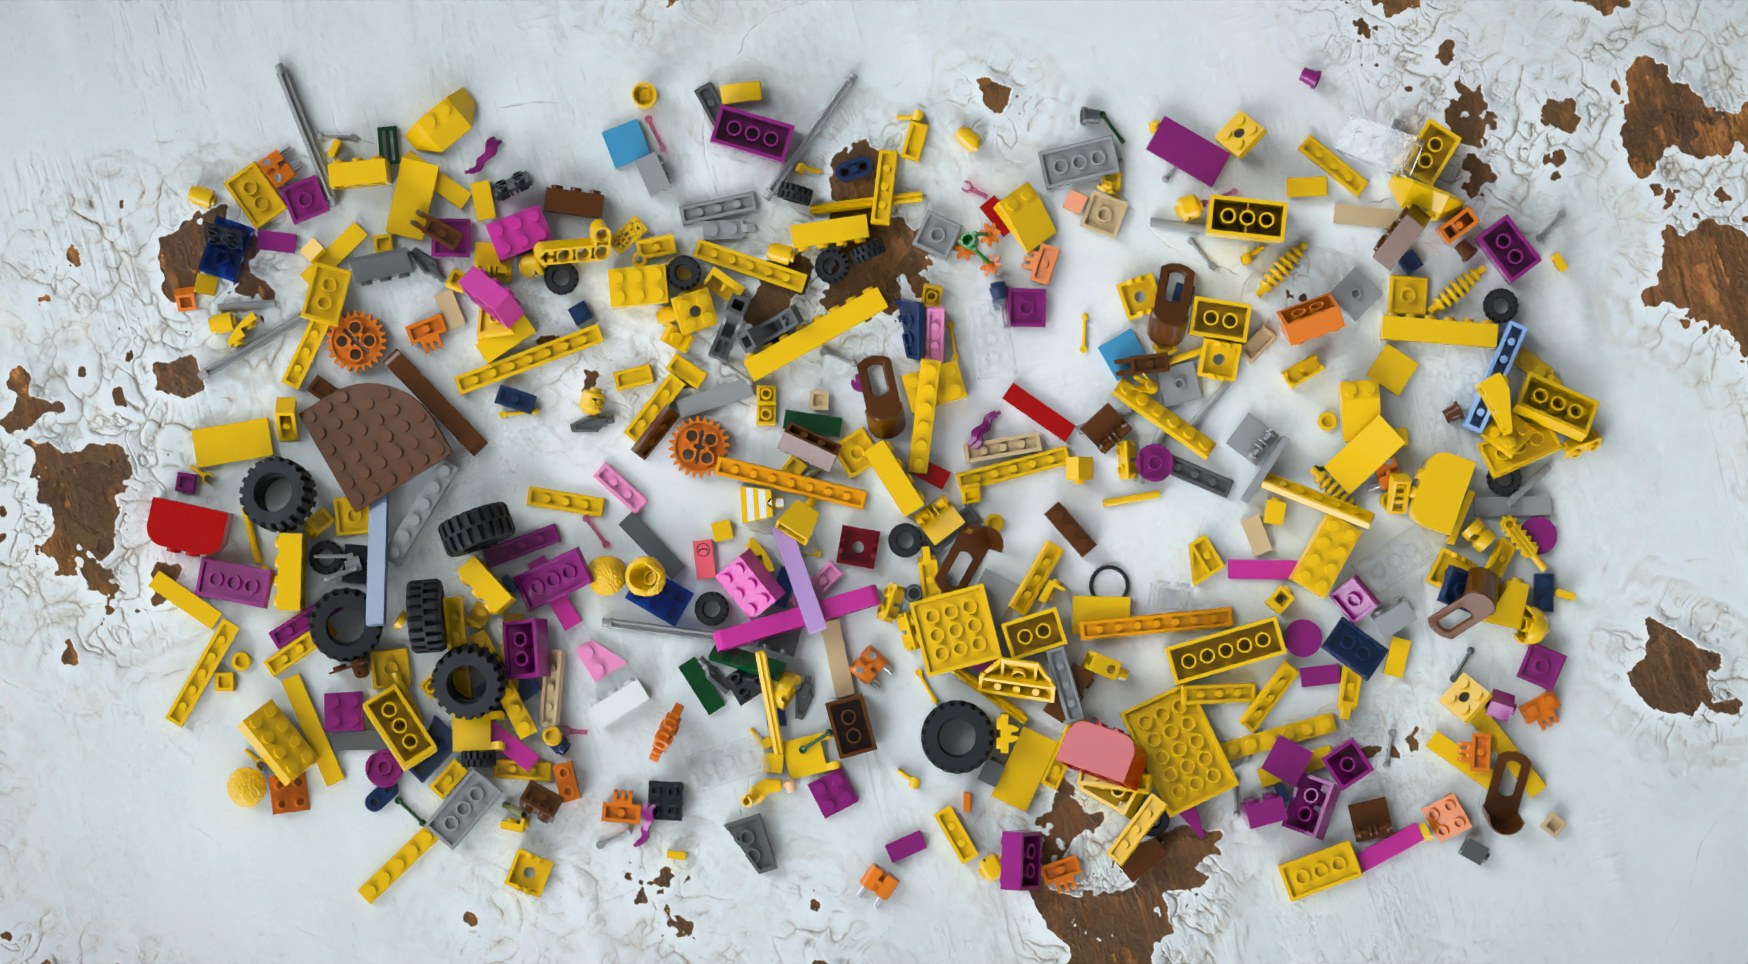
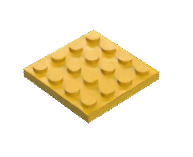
M983 583L909 603L928 678L994 661L1002 657Z

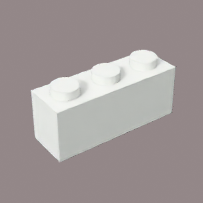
M632 677L623 683L625 687L619 691L615 688L607 693L608 697L601 700V698H598L590 703L592 707L589 711L600 729L650 699L639 678L634 680Z

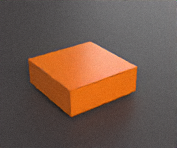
M963 792V812H970L971 793Z

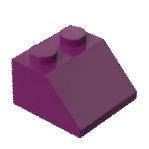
M1349 737L1321 758L1342 791L1374 770L1353 737Z

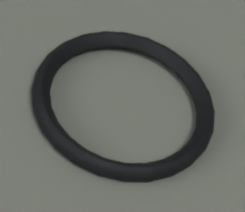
M1106 565L1098 568L1092 574L1089 581V590L1092 596H1096L1093 590L1094 578L1099 572L1106 569L1116 570L1123 576L1126 585L1122 596H1127L1129 592V579L1122 569L1113 565Z

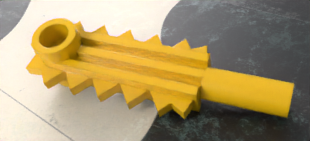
M1510 514L1507 517L1502 516V521L1498 523L1501 526L1500 531H1506L1505 537H1511L1510 543H1516L1515 549H1521L1520 555H1523L1524 559L1531 558L1541 572L1546 570L1548 567L1536 553L1539 547L1536 546V542H1530L1532 536H1526L1527 530H1521L1522 524H1516L1517 518H1512Z

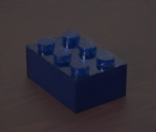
M216 215L214 224L242 230L243 233H246L245 241H243V250H234L224 245H213L207 242L198 270L238 284L256 229Z
M666 577V584L659 594L639 596L629 590L625 598L676 627L695 593Z

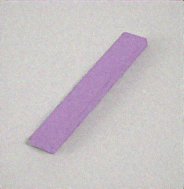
M773 527L772 532L808 634L827 629L797 541Z

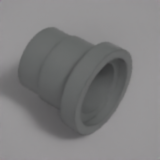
M1082 106L1080 125L1099 124L1100 110L1087 109L1086 106Z
M911 584L905 589L907 601L914 602L922 599V591L919 585ZM917 588L920 595L917 599L909 597L910 589Z

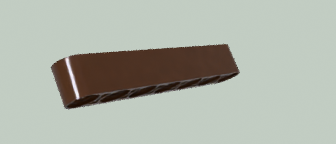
M397 348L383 361L473 456H476L488 444Z

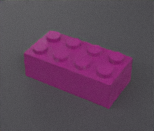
M721 104L710 143L784 165L795 126Z

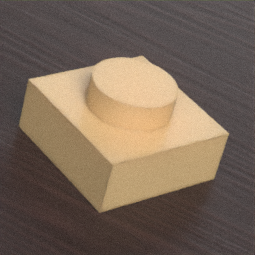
M810 390L809 409L828 411L829 391Z
M1551 811L1540 827L1556 839L1568 823Z

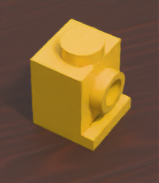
M1279 585L1264 603L1277 615H1281L1295 599L1292 596L1294 592L1286 585L1284 587ZM1278 595H1282L1284 598L1280 603L1277 601Z

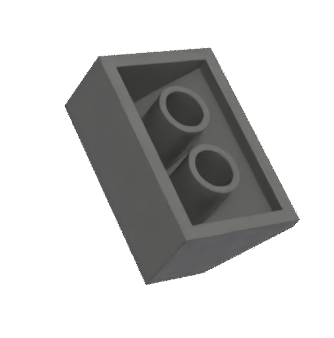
M406 247L349 259L357 284H361V286L372 285V281L380 280V282L391 281V277L399 276V279L410 277V273H414L411 253Z

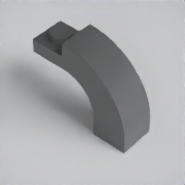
M732 293L720 328L708 353L709 357L726 363L750 304L749 299Z
M794 304L769 320L746 330L737 338L745 353H748L794 329L804 320Z

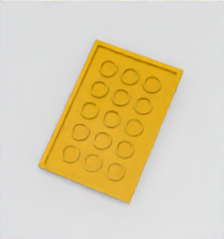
M1188 681L1181 685H1190V683ZM1180 685L1119 713L1131 739L1140 744L1146 751L1147 765L1145 769L1148 774L1154 775L1153 785L1159 797L1168 804L1165 810L1169 818L1239 786L1201 705H1181Z

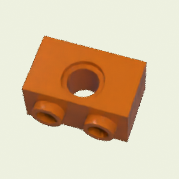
M1465 206L1434 230L1445 245H1449L1478 224L1480 220L1469 206Z
M573 760L553 765L552 768L559 795L565 798L563 803L582 798Z

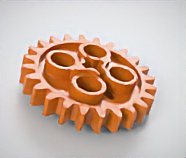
M354 310L353 315L346 311L347 317L341 315L338 327L329 325L332 332L326 333L330 337L329 340H325V343L330 344L326 351H332L329 358L336 357L334 364L341 362V369L347 365V371L349 372L352 370V367H354L355 372L359 371V367L366 371V365L373 368L372 362L374 361L379 364L380 362L377 357H384L381 350H387V348L382 345L388 342V340L383 339L382 336L386 335L387 332L380 331L384 326L382 324L377 326L376 324L379 319L376 318L372 321V314L365 317V311H362L360 315H358L357 310ZM354 323L361 325L358 333L352 332L351 327ZM344 329H347L355 338L360 337L359 342L369 350V353L366 354L356 344L352 345L354 341L344 332ZM342 336L347 338V344L344 347H340L338 344V340ZM368 336H373L375 339L372 346L365 344V339ZM358 349L361 352V357L358 360H354L352 352Z
M696 416V421L693 422L689 417L688 424L681 421L683 427L676 426V429L679 431L678 433H671L675 440H669L670 443L674 444L673 447L668 448V450L674 451L670 458L677 459L673 463L674 465L680 463L679 471L684 468L686 469L685 475H688L691 471L693 478H695L697 473L703 478L706 472L710 477V471H715L718 455L730 454L726 447L731 446V444L725 443L729 436L722 435L726 430H719L720 423L715 426L713 425L714 419H711L708 423L706 416H704L703 421H700L699 416ZM691 430L697 432V439L694 441L687 439V433ZM701 430H704L702 445L705 446V449H701L699 462L695 464L697 449L694 446L699 444ZM709 434L716 436V442L713 445L706 443V436ZM687 449H691L694 453L693 458L690 460H686L683 457V453ZM705 453H710L713 457L712 461L708 464L702 461V456Z
M676 702L671 713L668 712L665 719L662 720L654 736L655 739L652 745L654 748L650 754V760L658 762L662 753H666L669 745L671 746L674 736H676L680 728L679 724L682 719L680 716L684 709L683 705Z

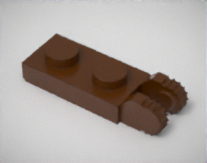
M417 209L415 213L428 221L425 226H422L419 222L411 219L410 224L422 230L421 232L456 251L464 234Z
M1168 352L1130 356L1129 358L1114 360V363L1117 365L1130 363L1131 369L1126 371L1119 370L1116 372V376L1142 375V373L1153 374L1170 371Z

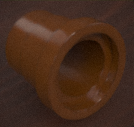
M1463 239L1454 248L1462 257L1463 263L1467 262L1478 252V249L1476 247L1473 248L1466 239Z
M1457 401L1442 411L1448 424L1460 418L1461 420L1465 418Z

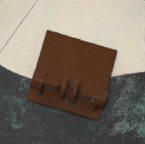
M1109 403L1080 427L1083 433L1104 454L1133 429Z
M364 658L351 661V666L347 667L346 664L333 667V672H330L329 675L352 668L356 678H365L369 675L367 663L370 660L365 661Z
M1386 797L1348 805L1356 842L1394 834Z

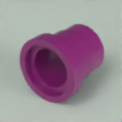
M1305 67L1299 80L1310 85V88L1315 89L1322 72L1319 70L1316 72Z

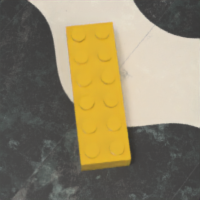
M1276 616L1164 647L1174 685L1287 653Z

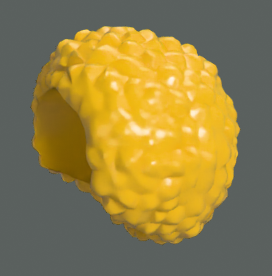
M605 555L597 557L588 564L595 580L590 583V586L596 594L603 596L613 595L619 592L625 585V572L627 568L621 559Z
M642 556L635 558L626 569V584L635 595L652 596L659 594L666 584L665 569L654 557Z
M237 768L228 778V795L238 806L255 807L266 794L267 789L264 776L254 768Z

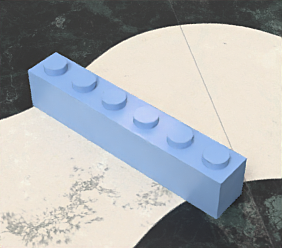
M1511 320L1507 321L1481 381L1498 372L1501 375L1505 374L1507 377L1527 332V327ZM1476 391L1461 427L1474 433L1482 434L1491 413L1478 391Z

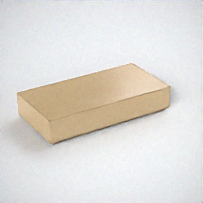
M448 289L434 295L448 331L466 325L453 289Z
M1263 324L1242 346L1240 355L1251 365L1274 342L1277 336Z
M1259 514L1240 521L1254 557L1273 550Z

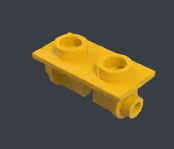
M1590 430L1582 442L1572 438L1564 440L1561 445L1563 447L1562 450L1565 451V458H1577L1583 452L1598 449L1602 445V437H1599L1598 431Z
M1134 440L1119 441L1116 447V454L1119 464L1117 472L1120 480L1136 479V475H1138L1136 461L1130 462V458H1136V444H1134Z
M889 582L883 593L882 604L877 609V619L891 624L893 620L895 621L899 608L893 605L894 602L901 604L905 594V587Z
M911 611L898 614L896 621L899 631H907V634L901 635L904 649L906 648L907 652L919 649L920 645Z

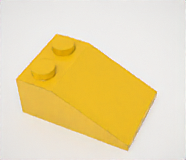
M1028 181L993 207L1026 254L1057 233L1040 197Z
M1498 372L1474 386L1502 434L1507 435L1512 433L1510 389L1508 387L1510 383L1505 374L1501 375Z
M1378 379L1339 383L1338 395L1343 443L1353 440L1379 414L1381 415Z
M1081 785L1078 788L1079 791L1132 820L1146 794Z

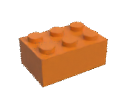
M1330 292L1276 311L1282 333L1291 346L1300 345L1309 339L1320 338L1323 334L1336 332L1345 327L1340 306Z

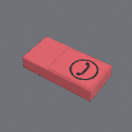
M712 539L693 541L697 580L715 578L716 570Z

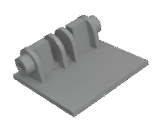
M1248 413L1226 444L1257 466L1279 435L1272 428L1267 427Z

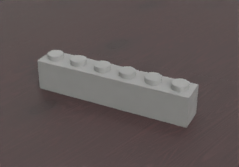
M446 459L437 464L388 544L389 562L396 566L402 564L460 470L459 467Z

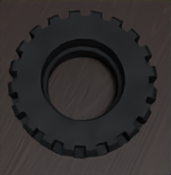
M277 456L274 459L271 457L265 458L264 463L261 461L255 463L256 467L254 469L250 468L247 471L249 475L242 480L244 486L240 487L239 491L242 494L240 504L245 506L242 510L245 515H248V519L266 530L275 533L277 531L286 533L287 529L293 531L297 529L296 525L302 526L306 522L304 520L306 517L310 518L312 515L310 510L316 506L314 497H317V491L313 489L316 487L315 481L311 479L312 475L309 471L290 459ZM287 478L292 489L288 503L278 511H269L265 503L267 489L274 481Z
M500 501L485 504L455 515L442 522L438 528L446 554L450 557H460L493 546L514 535L516 530L507 504Z
M439 579L413 580L406 586L408 634L411 649L417 654L443 652L447 649L443 604L445 593L442 582Z
M350 587L337 588L324 594L312 609L309 620V631L313 643L326 657L339 662H351L370 654L375 646L378 645L383 630V625L366 626V593L356 588L351 589ZM352 607L362 615L364 630L355 641L348 643L340 642L330 634L328 620L336 609Z
M465 643L459 647L455 646L435 665L436 668L432 672L433 680L431 681V687L435 690L433 696L434 698L438 697L439 702L437 704L440 708L444 706L447 709L445 712L449 715L454 713L455 718L458 719L465 717L466 720H472L474 717L479 719L493 711L503 699L506 693L505 689L508 687V681L506 680L508 676L507 670H503L505 664L502 660L498 661L496 658L498 655L495 652L490 653L488 647L483 646L481 648L476 643L472 645ZM471 665L482 672L486 680V690L480 697L469 698L462 695L456 689L453 682V673L459 666Z
M952 700L940 704L926 717L921 730V743L926 757L937 768L947 773H968L979 768L988 759L993 749L994 731L990 719L977 705L963 700ZM952 719H963L969 722L975 730L976 739L973 747L962 755L950 754L940 744V730L946 722Z

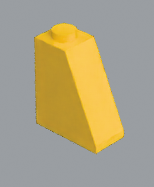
M1512 577V580H1504L1500 585L1496 611L1480 622L1521 629L1530 584L1523 583V579Z

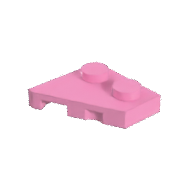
M593 640L588 641L575 650L595 682L627 663L625 659L617 656Z

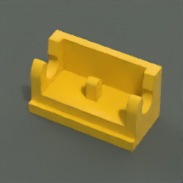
M716 267L712 268L703 282V286L708 287L709 290L728 303L732 293L742 296L746 290L744 286Z
M1313 353L1280 374L1289 389H1292L1325 368L1318 361L1317 355Z

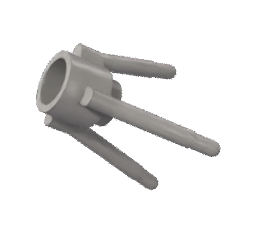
M353 553L313 555L314 558H347L344 561L346 570L326 577L325 581H333L347 574L362 570L359 556H353Z

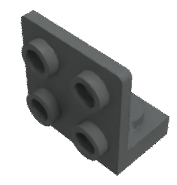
M802 628L758 641L755 653L764 650L767 657L792 664Z

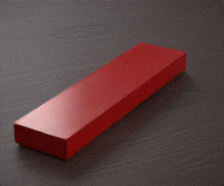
M1012 383L1002 398L1064 442L1076 427L1015 383Z

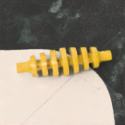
M1302 241L1298 247L1292 246L1290 248L1292 253L1288 251L1284 253L1287 259L1280 256L1278 260L1282 264L1276 261L1273 263L1276 270L1272 267L1268 269L1271 276L1265 273L1263 277L1266 281L1260 280V288L1255 294L1261 298L1265 292L1271 293L1273 291L1271 286L1275 288L1279 286L1276 282L1277 280L1281 283L1285 281L1281 276L1282 274L1289 278L1290 273L1287 269L1291 272L1295 270L1292 263L1298 266L1300 262L1297 258L1303 259V251L1308 245Z
M1483 265L1476 270L1471 268L1468 270L1470 275L1467 273L1461 274L1464 280L1457 277L1455 278L1457 284L1454 281L1449 282V286L1452 289L1445 286L1443 290L1446 294L1440 292L1438 294L1440 299L1435 297L1433 305L1427 311L1433 315L1438 310H1446L1444 305L1451 307L1452 303L1450 300L1454 303L1459 302L1456 295L1463 299L1465 295L1462 290L1468 294L1470 292L1468 285L1473 289L1476 286L1474 281L1477 283L1481 281L1480 277L1487 271Z
M1315 466L1309 470L1315 478L1314 483H1321L1318 488L1320 490L1324 487L1326 488L1323 492L1324 494L1328 495L1331 493V497L1349 504L1354 502L1355 499L1353 497L1349 500L1347 499L1349 496L1347 492L1341 493L1344 490L1342 486L1338 489L1336 488L1339 484L1337 481L1330 482L1333 479L1331 475L1328 478L1325 477L1326 471L1321 472Z

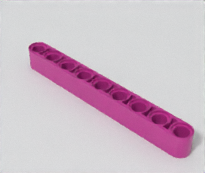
M876 585L866 586L818 601L825 621L882 603ZM796 607L712 633L717 651L723 652L804 628L806 625L800 608Z

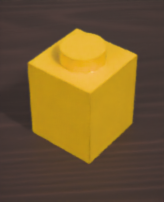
M1066 457V480H1074V484H1085V480H1093V457Z
M1271 497V500H1266L1262 523L1283 526L1286 503L1282 502V498Z

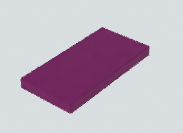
M1167 116L1162 118L1145 149L1210 187L1214 185L1230 156L1229 152Z
M579 546L513 577L529 612L595 581Z
M202 557L195 595L268 609L275 571Z

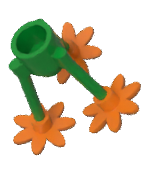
M984 223L985 230H980L979 232L974 230L972 233H964L961 239H957L959 246L953 247L954 251L959 252L957 259L964 255L966 261H969V254L978 255L985 264L980 267L981 271L985 270V276H988L990 272L996 274V268L1002 266L999 263L1001 256L999 255L994 258V255L991 253L989 259L986 258L977 249L979 245L977 237L984 236L981 239V243L987 241L988 247L992 246V242L999 243L996 236L1001 231L995 230L996 224L992 223L989 227L987 223Z

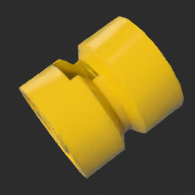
M641 82L632 90V98L638 108L648 110L656 105L658 94L652 84Z
M1479 517L1470 522L1460 533L1467 541L1472 542L1471 546L1478 553L1488 547L1497 537L1491 529L1485 528L1486 524Z

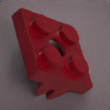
M842 525L836 563L874 569L880 531ZM857 541L862 542L864 545V549L860 553H856L852 548L853 544Z

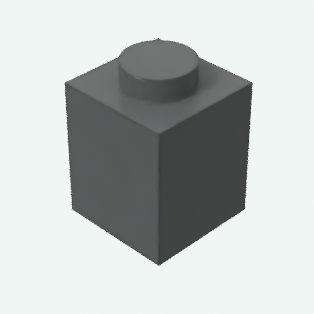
M994 756L991 759L988 758L977 779L996 787L1005 768L1002 765L1003 761Z
M1466 837L1458 851V854L1478 865L1485 863L1490 855L1488 853L1489 848L1470 837Z

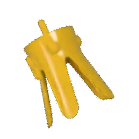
M1144 373L1142 375L1146 379L1138 375L1133 376L1142 386L1133 385L1131 386L1132 389L1146 392L1148 395H1153L1157 392L1158 383L1155 380L1149 379Z

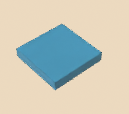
M638 119L602 132L616 169L650 154Z
M1131 328L1098 347L1116 380L1124 377L1116 376V372L1131 369L1130 363L1117 365L1114 363V360L1146 355Z

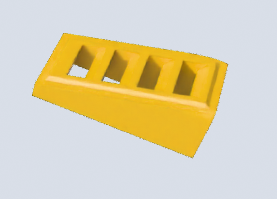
M1407 473L1390 474L1387 514H1406L1412 480Z

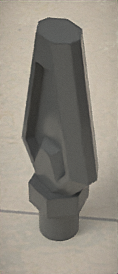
M417 247L410 252L424 274L432 275L434 279L437 278L441 283L447 279L439 268L436 259Z
M590 415L570 424L572 432H599L602 427L615 423L614 415L608 417L606 415L601 417Z
M703 656L697 659L701 668L705 671L706 678L727 694L731 689L718 666L712 665Z
M805 675L801 688L796 691V719H804L814 697L811 691L813 676Z

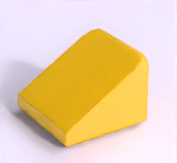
M198 273L194 292L215 296L218 277Z

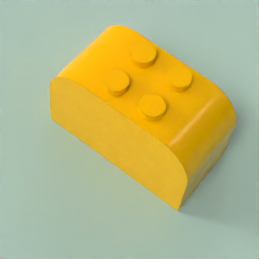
M1211 194L1208 201L1205 235L1215 238L1260 243H1282L1285 236L1288 202Z
M1446 452L1433 454L1426 458L1421 468H1417L1414 475L1416 483L1410 489L1408 515L1412 522L1439 534L1451 535L1476 462Z

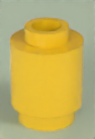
M962 125L954 135L957 139L956 141L969 153L972 150L976 152L982 145L980 142L982 138L969 126Z
M197 185L196 187L191 186L187 200L191 201L192 204L210 209L211 206H215L218 196L215 195L214 190Z
M775 242V244L770 243L766 258H770L773 262L789 265L790 262H794L796 252L793 251L791 246Z
M672 305L661 307L659 312H656L658 324L662 323L663 327L667 326L668 323L672 325L678 323Z
M232 312L213 315L212 318H208L211 333L216 332V334L234 331L235 326L238 325L237 317Z

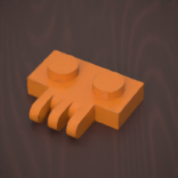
M1041 243L1039 252L1032 250L1028 253L1032 255V258L1024 256L1023 260L1029 261L1030 264L1022 263L1021 267L1032 270L1030 280L1049 286L1061 249Z
M441 313L405 327L411 344L415 345L421 342L426 354L430 353L427 346L429 344L433 351L437 350L435 342H438L440 348L444 347L440 334L448 332Z
M1547 690L1519 706L1518 709L1527 724L1536 720L1541 730L1544 731L1546 730L1543 724L1544 721L1548 727L1553 726L1550 721L1551 717L1555 723L1559 722L1553 710L1562 705L1554 691Z
M1472 733V742H1458V746L1466 747V749H1458V754H1465V757H1457V761L1471 762L1470 772L1490 773V733Z
M614 789L613 802L603 801L601 821L640 824L642 805L632 804V790H629L628 798H625L626 790H621V797H617L618 789Z
M1076 854L1041 866L1045 885L1055 882L1059 894L1063 893L1060 887L1064 885L1066 892L1070 891L1068 886L1070 882L1072 888L1077 889L1073 876L1082 873Z

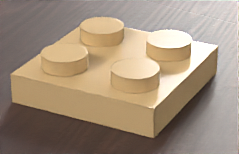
M1092 190L1080 227L1116 239L1129 203Z

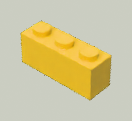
M523 314L516 321L515 334L483 339L478 338V343L475 346L486 362L490 364L537 333L526 315Z

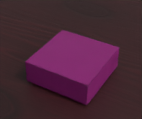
M178 472L175 491L195 494L198 475Z

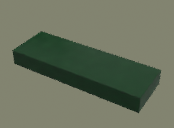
M785 409L783 429H786L791 421L817 434L840 437L842 418Z
M695 657L678 667L708 715L725 706L712 683L706 678L705 672Z

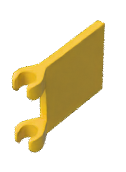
M492 711L488 715L485 714L482 718L477 719L474 717L472 720H466L465 717L461 719L455 718V714L452 713L453 752L505 750V743L502 741L491 742V720H504L505 713L503 711Z
M826 731L783 742L790 779L841 767L839 760L826 763L821 741L808 748L805 754L799 752L801 746L808 745L826 733ZM834 735L827 736L822 740L831 739Z

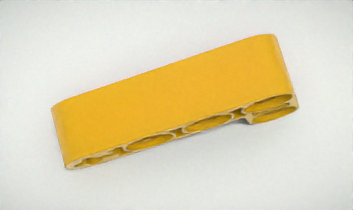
M597 219L590 224L589 237L541 241L534 246L533 252L542 265L605 260L611 253V231L603 220Z

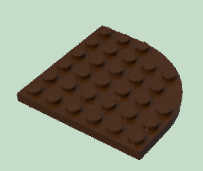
M379 383L350 385L331 393L298 414L355 513L363 510L454 453L425 406L407 392L389 385Z

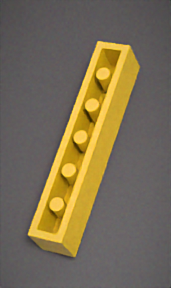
M1386 312V316H1381L1379 339L1496 348L1498 324H1493V320H1482V323H1474V319L1463 318V322L1455 321L1454 317H1444L1443 320H1436V316L1425 315L1423 319L1417 318L1416 314H1405V317H1398V313Z

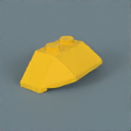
M462 87L444 98L421 117L404 136L416 151L444 152L472 129L476 102Z
M1393 174L1388 183V187L1401 209H1404L1406 206L1410 208L1412 204H1415L1431 217L1430 221H1439L1460 211L1465 204V200L1459 199L1449 192L1410 178L1399 177Z
M1000 657L979 675L978 692L1050 703L1055 701L1056 685L1040 662Z

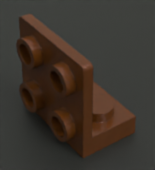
M530 780L519 800V806L526 810L529 815L534 813L538 816V820L548 824V822L553 823L555 815L565 798Z

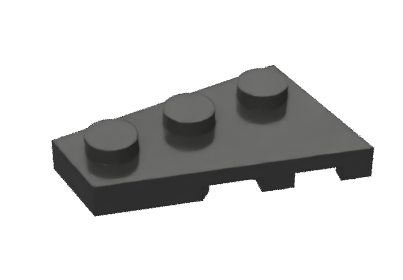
M761 813L724 824L726 830L733 836L734 841L741 847L758 874L778 868Z

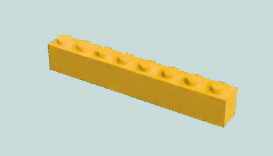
M872 286L862 291L863 295L858 298L855 295L845 300L847 304L842 307L839 305L829 309L830 313L824 317L820 314L812 319L813 323L807 326L804 323L795 328V333L791 335L786 333L778 338L779 342L775 344L770 342L761 347L763 351L757 354L754 351L745 356L746 360L743 363L753 381L757 382L887 309L888 305L878 287L874 289Z

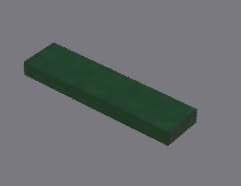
M714 645L708 656L710 661L759 675L755 653L739 648L718 652L716 645ZM767 657L771 679L779 682L787 665L785 662Z

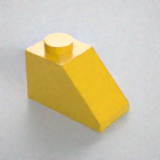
M277 397L275 417L279 441H298V407L296 397Z

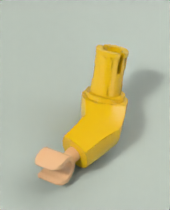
M764 778L750 787L748 794L741 798V803L744 807L747 806V808L751 807L754 803L759 804L769 793L781 792L782 787L786 788L787 793L796 791L795 781L789 779L782 782L778 778Z

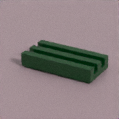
M397 126L377 127L379 155L384 157L382 131H385L388 161H390V165H398L400 158ZM389 130H393L395 160L393 161Z

